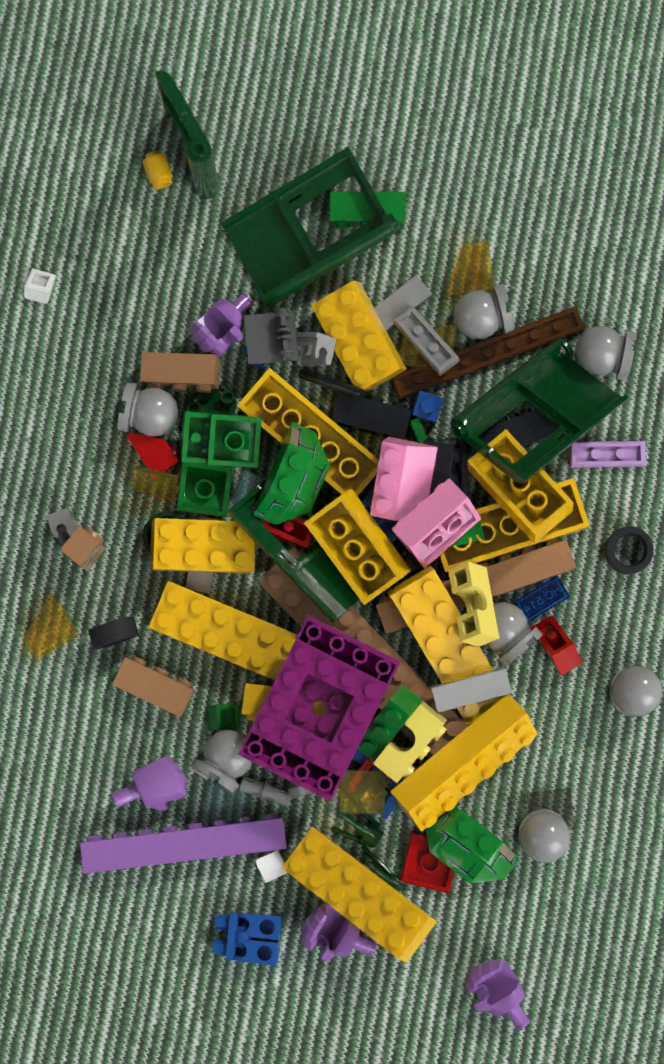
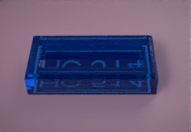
M555 576L514 601V603L523 611L527 621L530 622L568 599L570 595L559 577Z

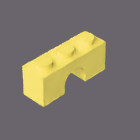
M466 562L448 570L452 594L460 596L467 608L466 614L457 617L461 642L480 647L499 639L487 568L475 563Z
M423 701L405 723L415 735V744L404 748L392 740L373 764L396 783L401 778L406 779L415 769L412 766L417 758L422 761L431 748L427 746L433 738L438 741L446 731L443 725L447 719Z

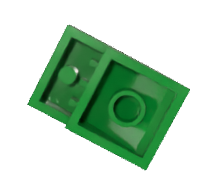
M183 410L180 461L205 463L207 465L258 468L262 418Z
M183 462L177 511L227 517L235 466Z

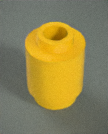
M159 151L146 154L142 164L149 184L153 185L154 190L170 186L173 183L171 180L173 175L166 155Z

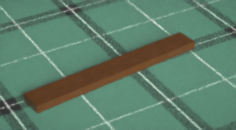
M574 306L516 328L507 334L503 333L454 352L460 361L441 376L427 362L405 370L391 378L399 400L418 394L420 391H426L550 344L556 338L563 339L584 331L585 327L577 307Z

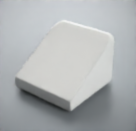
M32 268L24 287V297L47 304L56 275Z
M275 850L255 860L265 883L287 873L282 869L285 863L279 850Z

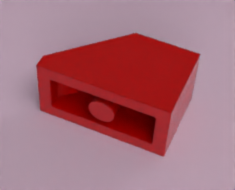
M135 433L126 435L155 480L180 464L177 459L180 453L173 443L168 445L165 439Z
M299 517L277 525L265 520L262 521L263 526L282 543L307 549L312 537V533L304 524L306 520Z
M552 615L531 627V630L537 627L543 634L538 639V642L561 676L583 663L574 643Z

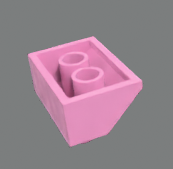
M388 437L382 441L370 516L398 521L413 511L420 501L430 496L438 450L437 446Z
M448 479L446 482L439 484L434 492L425 500L420 501L415 509L406 517L399 519L392 530L425 569L473 527L481 517L469 498Z

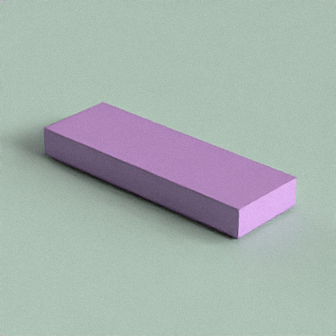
M645 441L574 442L570 446V468L646 466Z

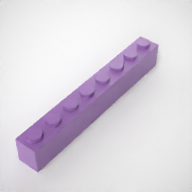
M278 813L262 815L263 820L253 821L251 816L237 818L238 823L228 824L227 820L212 821L213 826L202 827V823L187 824L186 830H177V826L162 827L161 833L152 834V829L137 830V836L127 837L126 832L111 834L112 839L102 840L101 835L86 837V842L80 843L83 873L287 849L284 818H278Z

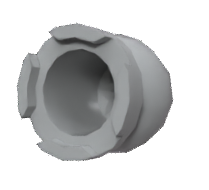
M504 284L493 285L491 294L484 290H472L459 299L454 308V322L463 335L472 339H485L492 336L498 328L502 329L504 334L514 330L512 312H506L505 301L509 299Z
M606 326L592 327L580 336L576 344L577 360L586 371L594 375H607L614 371L616 379L627 381V374L629 375L634 356V351L631 348L633 341L637 339V333L626 330L624 336H620L614 329Z
M126 383L121 400L126 401L124 413H119L118 430L128 433L130 428L134 426L139 433L150 437L161 436L170 432L178 419L177 403L170 393L160 388H146L140 391L138 390V383Z
M502 602L493 604L499 639L485 645L492 650L501 652L503 656L499 661L506 667L543 634L537 627L532 631L530 628L528 629L527 618L521 609L513 604Z
M632 666L622 669L614 675L609 684L611 704L618 712L625 716L638 717L650 714L658 707L662 699L663 688L661 681L652 670L646 667Z
M231 729L216 732L206 743L204 749L205 760L200 761L196 759L192 770L207 781L209 777L217 780L219 783L218 788L233 795L239 788L235 778L243 776L252 765L251 761L238 755L247 736L240 731Z
M540 808L530 812L528 815L526 814L518 828V838L523 851L536 862L549 863L556 861L565 854L570 845L571 835L566 822L560 814L551 809Z

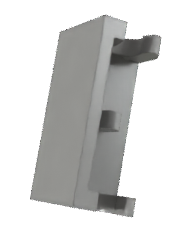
M296 332L298 361H295V364L300 366H331L336 338L319 332Z
M68 508L44 516L52 534L61 542H64L62 533H68L71 536L78 528L74 514Z

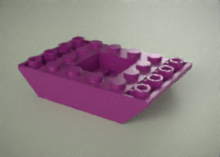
M308 615L238 755L331 802L400 661ZM317 701H322L327 705V712L323 716H316L312 712V706Z

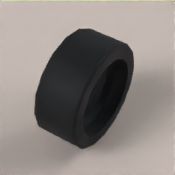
M626 526L614 531L607 539L604 548L605 558L609 566L616 572L624 575L636 574L645 569L651 562L654 554L653 542L650 536L642 529L634 526ZM624 536L636 537L643 545L644 553L642 559L634 565L622 564L615 556V544Z
M133 616L110 621L88 630L94 649L112 646L139 636Z

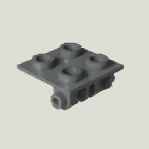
M278 309L277 313L244 315L248 365L298 361L294 311L287 312V309Z

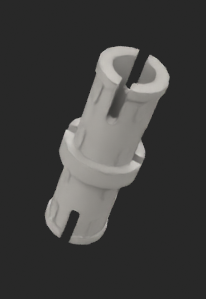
M243 776L239 788L240 792L259 797L261 801L268 800L287 807L291 797L288 790L270 785L271 782L266 781L264 783Z

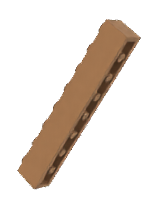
M559 537L546 541L545 547L536 549L534 545L521 550L522 555L514 558L512 554L497 558L499 563L489 566L488 562L479 564L487 568L492 598L577 568L567 540L560 541ZM450 580L442 582L457 609L465 608L466 605L463 599L458 595L452 594ZM387 596L379 599L380 604L376 605V610L385 635L408 628L391 597Z

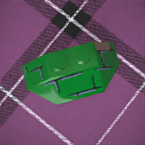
M291 422L252 515L277 525L311 512L330 467V463L314 431Z
M457 807L442 814L432 827L426 828L429 853L470 884L505 879L520 859L502 840Z

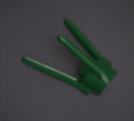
M344 788L343 793L370 825L366 822L362 826L339 811L337 815L359 830L357 835L360 837L336 827H331V831L358 842L363 847L368 845L374 848L384 834V831L379 829L381 824L375 821L355 797Z
M364 847L363 851L379 868L371 862L367 863V867L400 892L404 882L399 880V876L391 872L367 847Z

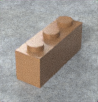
M142 352L140 382L147 388L162 389V387H168L176 392H185L186 388H195L197 392L210 393L211 389L219 388L221 360L213 354Z
M78 526L60 551L88 572L105 551L106 547L102 545L104 539L87 526L84 530Z
M132 656L131 660L125 657L112 685L182 718L195 690L190 688L192 683L178 677L177 681H174L167 677L169 672L157 666L153 671L145 667L146 661L136 656Z

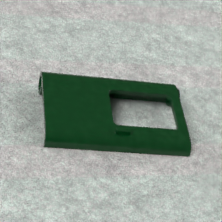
M156 71L155 76L167 118H173L187 143L186 154L196 194L202 199H211L219 191L211 145L173 77L166 71Z
M349 147L220 223L256 284L257 293L267 308L279 303L397 233L395 228L399 226L392 213L387 215ZM354 177L372 207L375 218L323 250L317 251L299 221L296 210L344 180Z
M556 338L451 420V430L456 437L463 439L517 483L523 484L627 401L629 397L627 395H618L573 361V351L569 343L562 338ZM561 346L564 348L566 354H564L561 351ZM527 402L559 428L517 462L511 463L478 436L520 403Z
M266 479L227 511V514L333 623L355 604L359 597L318 542L299 558H295L252 515L249 508L259 500L267 481ZM320 490L311 512L303 516L307 520L332 501Z

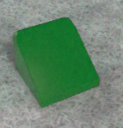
M238 703L207 706L210 731L240 728Z

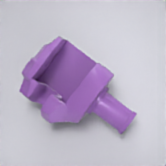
M242 293L232 303L225 299H219L208 309L204 316L190 326L189 330L193 339L202 352L216 355L219 358L228 350L233 342H240L244 338L242 332L244 319L241 314L253 305V300L248 294Z
M165 756L131 773L133 778L132 785L112 793L118 808L139 798L145 807L154 808L162 812L168 809V801H178L186 796L185 786L188 781L178 763H175L170 756Z
M327 903L317 907L301 926V940L304 947L312 951L315 945L319 946L322 950L320 959L325 962L330 961L334 956L346 957L353 949L370 957L376 949V941L359 935L360 929Z
M505 959L489 960L471 969V974L467 977L465 986L469 994L475 991L478 995V1001L474 1005L477 1012L488 1011L494 1016L507 1014L517 1030L528 1025L530 1019L519 1006V1003L525 996L523 988Z

